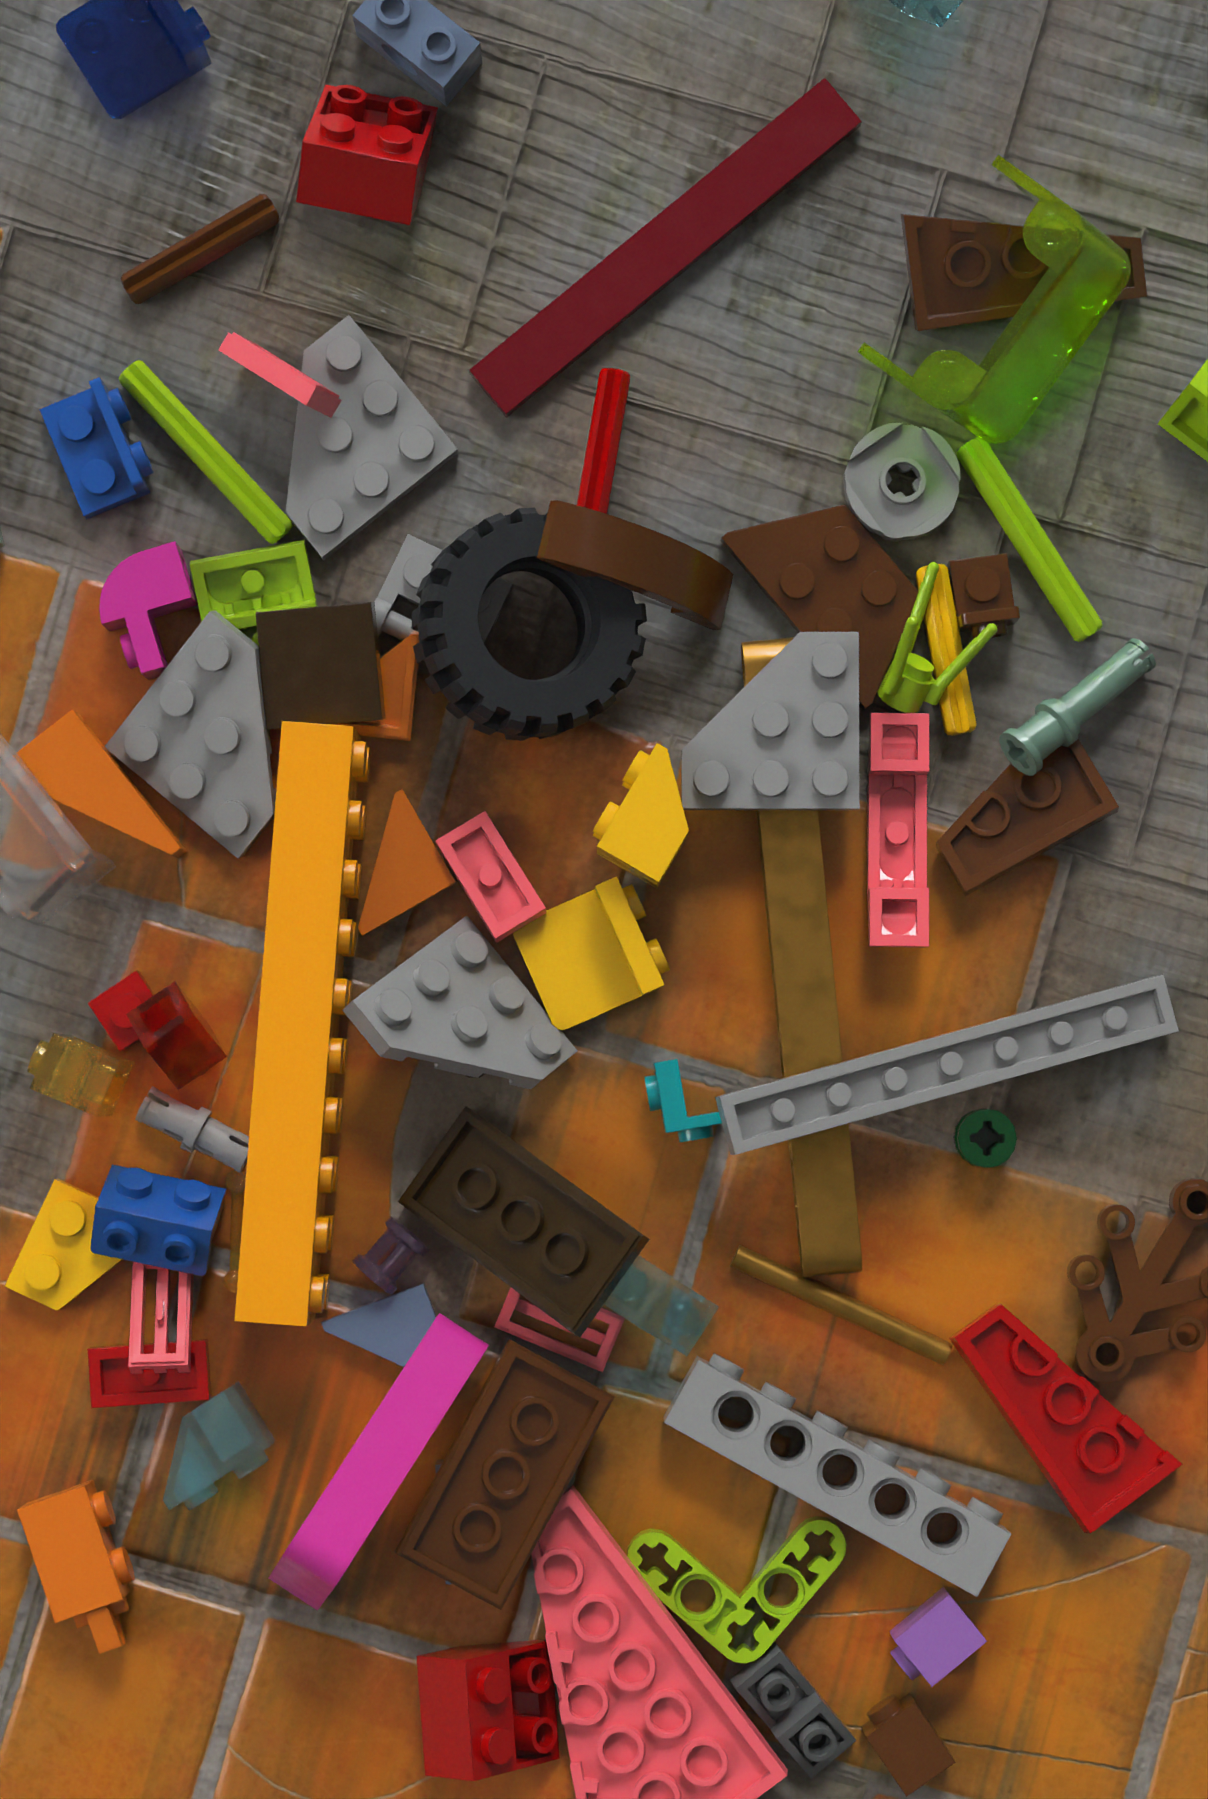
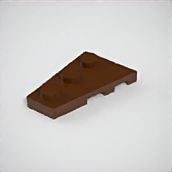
M1079 739L1069 747H1058L1042 760V769L1033 776L1020 772L1010 762V765L990 787L975 799L936 842L939 853L965 896L1118 812L1119 806Z

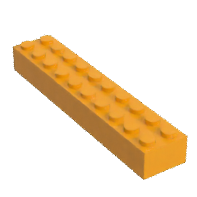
M282 721L234 1320L239 1322L308 1326L316 1319V1314L322 1313L323 1309L327 1310L330 1274H320L321 1253H327L328 1250H332L334 1215H324L326 1193L336 1192L339 1171V1157L329 1156L330 1134L341 1133L343 1119V1098L333 1097L335 1074H345L348 1055V1039L338 1038L340 1015H346L342 1010L352 1001L353 988L352 981L343 978L344 956H355L357 922H353V919H347L349 898L359 899L362 865L358 864L357 860H352L353 840H364L366 806L362 805V801H357L358 782H368L371 758L370 747H367V742L361 741V736L354 726Z

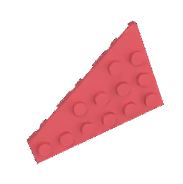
M572 1485L565 1490L531 1555L535 1571L536 1590L540 1597L546 1629L545 1637L553 1680L558 1692L562 1725L564 1724L569 1750L570 1769L576 1799H757L787 1777L788 1769L575 1486Z

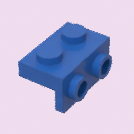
M112 1165L95 1206L90 1249L95 1254L203 1276L208 1268L211 1243L224 1208L226 1188L207 1185L197 1180H183L150 1173L141 1168Z

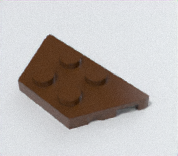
M845 504L730 531L722 536V544L798 633L859 632V706L866 710L873 703L904 631L906 621L912 612L918 590Z

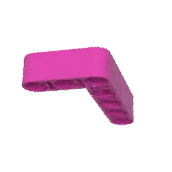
M438 1314L268 1579L317 1611L345 1573L489 1346L487 1343L444 1315Z

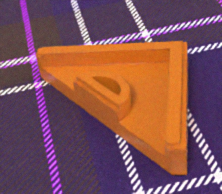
M412 632L380 658L386 719L332 725L354 726L360 736L411 741L419 663H417L413 646L419 643V632Z
M403 789L394 794L358 925V930L363 937L456 884L455 879Z

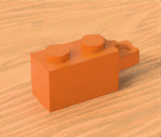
M90 1480L27 1502L18 1508L17 1511L54 1622L57 1623L73 1617L77 1629L89 1625L99 1654L124 1646L126 1637L118 1614L129 1610L126 1599L130 1592L128 1582L135 1580V1575L125 1547L122 1546L116 1549L109 1526L116 1523V1519L107 1492L105 1490L97 1492L94 1481Z

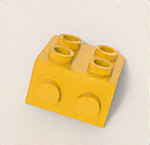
M617 876L595 885V889L546 910V914L513 933L551 1023L559 1030H567L664 987L665 984L660 974L670 970L657 939L654 938L646 942L639 928L637 920L646 917V914L634 886L631 884L622 888Z

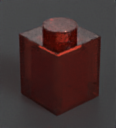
M176 981L126 1014L144 1049L178 1090L195 1078L205 1074L210 1068L227 1057L209 1023Z

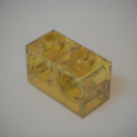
M53 1033L49 1042L44 1040L39 1042L32 1055L27 1073L35 1077L29 1089L94 1116H112L135 1061L73 1035Z

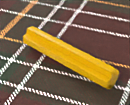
M938 564L939 571L923 617L935 680L963 651L948 568L945 564ZM928 565L919 568L916 572L918 591ZM966 667L946 687L939 701L944 732L951 736L970 733L975 730L977 725Z

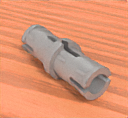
M152 1086L147 1095L149 1097L144 1098L135 1118L136 1121L143 1122L182 1142L180 1148L190 1153L196 1149L241 1173L245 1162L247 1163L248 1135L212 1118V1111L204 1107L196 1110Z

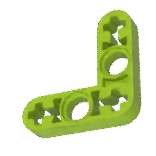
M819 1516L808 1518L795 1528L740 1594L735 1592L670 1534L660 1529L650 1528L635 1535L628 1545L627 1557L666 1606L726 1658L736 1663L745 1664L757 1660L766 1652L836 1570L846 1554L847 1544L842 1530L834 1521L827 1517ZM827 1530L833 1534L830 1537L829 1544L834 1551L827 1558L820 1553L812 1558L806 1566L809 1571L816 1573L811 1581L807 1582L796 1566L783 1560L790 1552H793L796 1559L800 1561L810 1548L805 1539L806 1535L812 1531L820 1536ZM659 1542L667 1547L663 1553L664 1559L676 1571L681 1560H684L691 1566L677 1576L670 1592H666L660 1586L669 1580L668 1575L660 1568L653 1565L645 1571L640 1567L643 1556L639 1548L644 1543L651 1548L657 1546ZM778 1573L792 1576L798 1585L797 1595L794 1600L783 1606L770 1603L764 1595L766 1581L772 1575ZM695 1579L705 1580L710 1583L715 1591L712 1605L701 1612L687 1609L680 1598L684 1585ZM754 1597L765 1613L778 1619L770 1627L762 1617L752 1631L756 1643L751 1648L747 1644L741 1643L735 1649L729 1645L733 1637L728 1627L734 1621L741 1626L747 1624L755 1614L753 1608L746 1606V1604Z

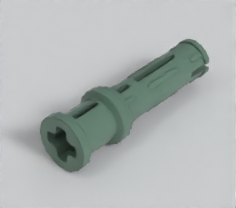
M1131 638L1125 643L1123 648L1061 698L1044 699L1035 707V715L1018 729L1008 728L999 737L1002 751L1011 764L1020 772L1033 776L1042 769V760L1058 747H1069L1078 739L1081 730L1080 726L1146 672H1150L1155 668L1156 661L1153 654H1149L1143 660L1138 658L1149 649L1147 645L1136 638Z

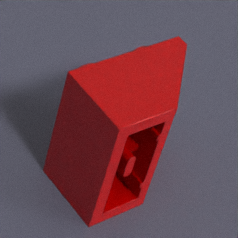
M325 85L302 141L296 202L410 225L421 196L438 107L422 104L417 99L406 96L390 98L366 93L363 89L353 85H340L337 87Z
M546 1640L457 1646L416 1656L425 1776L478 1781L560 1759L555 1688Z

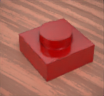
M137 970L88 1002V1005L120 1052L125 1051L171 1020L141 973Z

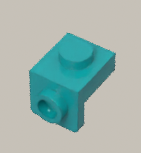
M678 1059L653 1063L655 1075L644 1077L650 1111H662L665 1133L677 1131L679 1142L713 1137L712 1125L722 1124L719 1111L687 1117Z

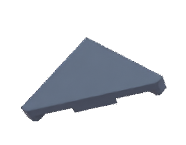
M422 1283L329 1318L321 1323L324 1331L405 1367L437 1316L426 1286Z

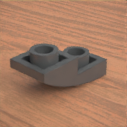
M773 1642L762 1656L748 1663L730 1679L737 1692L771 1729L778 1742L811 1779L856 1742L852 1733L776 1642Z

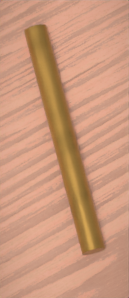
M739 1245L730 1264L731 1267L932 1361L944 1365L951 1352L952 1343L810 1277H803L801 1273Z

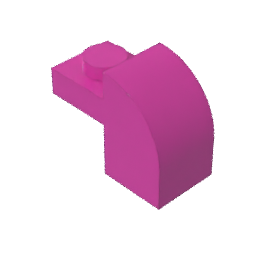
M174 541L127 557L110 573L100 596L99 611L102 625L109 632L124 627L128 628L129 633L120 635L127 664L130 669L139 667L141 674L148 680L159 677L168 666L154 618L198 605L184 555L179 545Z

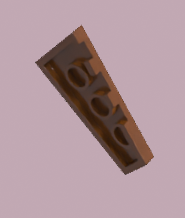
M901 214L914 325L917 331L1147 297L1141 238Z

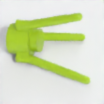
M936 562L929 563L911 615L907 619L894 660L877 691L878 696L883 702L904 713H918L924 701L937 705L946 687L997 632L996 624H988L936 680L931 675L934 670L933 665L925 658L911 653L939 571V565Z

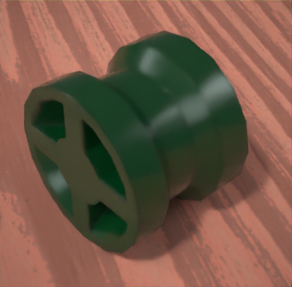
M977 1109L961 1117L955 1126L953 1139L955 1149L962 1159L971 1165L990 1168L999 1166L1010 1158L1015 1150L1017 1136L1015 1127L1007 1116L996 1110Z

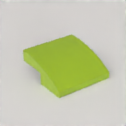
M305 539L190 561L201 622L210 611L216 610L258 646L256 612L318 607Z

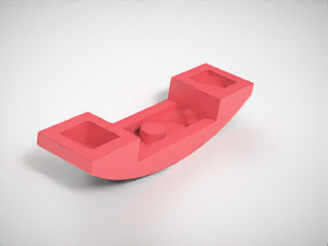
M929 713L870 714L867 784L869 947H929V888H927Z

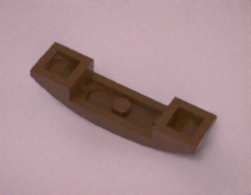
M559 500L550 501L537 559L582 577L598 576L671 606L670 613L712 630H721L734 575L724 565L685 543L641 525Z

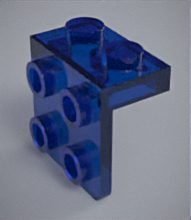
M90 0L59 19L56 24V31L103 108L113 119L124 118L212 64L204 41L211 38L210 32L193 6L184 11L177 0Z

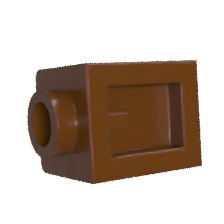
M1007 553L949 561L947 566L959 632L972 630V638L974 639L988 624L994 623L997 626V632L992 638L1007 635V626L1014 625L1020 619L1019 606H1014Z

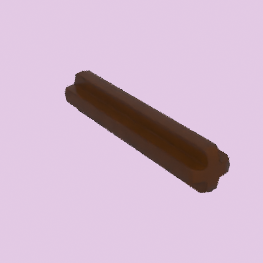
M259 194L127 271L121 276V283L130 299L135 304H141L275 226L280 220L279 214L270 198L266 194Z

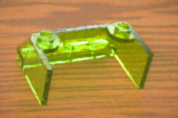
M1000 155L991 164L993 171L1037 202L1025 220L1023 238L1029 252L1047 265L1049 269L987 355L977 365L960 352L940 350L929 355L914 375H912L868 343L864 342L857 351L976 437L993 444L1007 442L1021 431L1121 294L1129 281L1131 273L1129 258L1118 244L1072 207Z

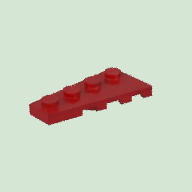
M1002 1304L994 1305L949 1338L1084 1533L1091 1534L1183 1465L1170 1452L1163 1450L1144 1433L1145 1430L1128 1415H1123L1100 1395V1391L1086 1378L1079 1376L1058 1358V1354Z

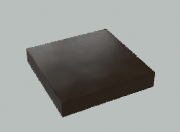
M375 602L256 612L267 729L281 728L282 721L338 724L386 719Z

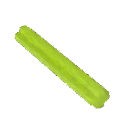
M137 360L130 364L119 376L120 383L268 543L275 544L286 536L293 526L288 516L143 361Z
M979 436L965 443L957 452L958 460L1072 638L1077 642H1081L1098 632L1103 626L1102 620L986 439Z

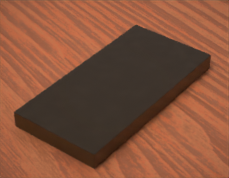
M467 1106L462 1110L398 1200L401 1205L579 1337L582 1336L650 1240Z

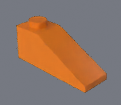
M73 709L17 752L26 765L19 771V774L39 799L49 794L55 801L178 859L188 852L119 763L104 747V744L82 716Z

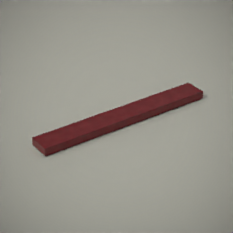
M826 78L822 79L469 370L470 375L507 418L861 126L862 121Z

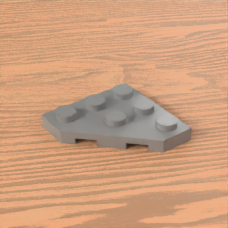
M350 315L346 316L303 352L301 372L338 394L339 399L342 401L332 418L298 401L285 512L323 561L459 453L458 448Z
M214 610L206 615L104 747L235 857L241 858L274 819L276 788H273L270 762L272 745L270 729H267L259 646Z
M799 632L681 750V802L684 810L860 809L859 632Z
M465 916L384 976L342 1010L380 1057L403 1061L406 1057L434 1062V1069L476 1078L483 1073L509 1079V1085L532 1089L578 1051L564 1033L552 1025L546 1011L468 916Z

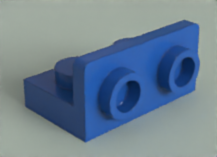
M100 377L89 381L90 389L39 409L80 509L86 519L150 494L151 492L145 477L154 473L141 441L130 444L122 425L132 419L119 388L108 391Z

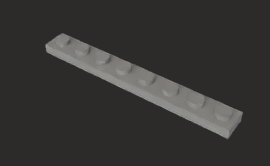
M1157 975L715 1097L730 1155H736L1175 1033L1179 1030L1164 975Z

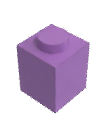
M944 1587L889 1631L893 1640L898 1645L890 1654L912 1681L922 1674L931 1687L987 1642L982 1633Z

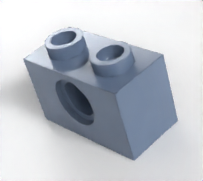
M365 0L352 15L357 37L446 107L482 64L480 42L427 0Z

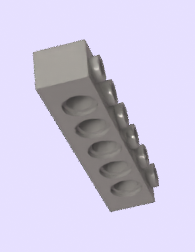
M713 1353L708 1362L696 1356L663 1416L664 1423L978 1597L1011 1536V1533L1003 1525L999 1524L1003 1513L975 1497L971 1498L968 1505L950 1497L947 1493L952 1486L951 1484L920 1468L916 1477L895 1466L900 1457L899 1455L868 1439L865 1447L862 1448L844 1438L843 1436L848 1427L818 1410L813 1419L792 1409L796 1398L778 1387L765 1382L760 1391L740 1380L745 1370L724 1357ZM730 1397H742L752 1407L750 1419L746 1424L738 1428L725 1426L718 1417L721 1404ZM794 1426L802 1432L803 1443L797 1453L791 1456H780L772 1451L770 1446L771 1437L778 1428ZM839 1454L850 1457L854 1462V1473L848 1482L841 1485H833L823 1479V1466L830 1457ZM886 1484H898L906 1492V1500L903 1507L891 1514L878 1511L874 1503L877 1491ZM938 1513L953 1514L957 1519V1530L954 1536L945 1542L930 1540L927 1536V1525L930 1519Z

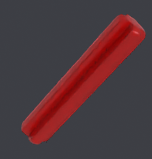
M602 368L599 372L577 500L578 506L605 514L608 512L630 384V374L621 369Z

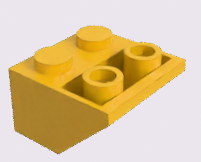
M658 743L650 755L642 750L638 752L622 780L624 781L622 786L629 789V792L620 806L611 801L608 803L592 831L594 832L593 837L600 840L597 845L598 855L656 889L689 832L668 749Z

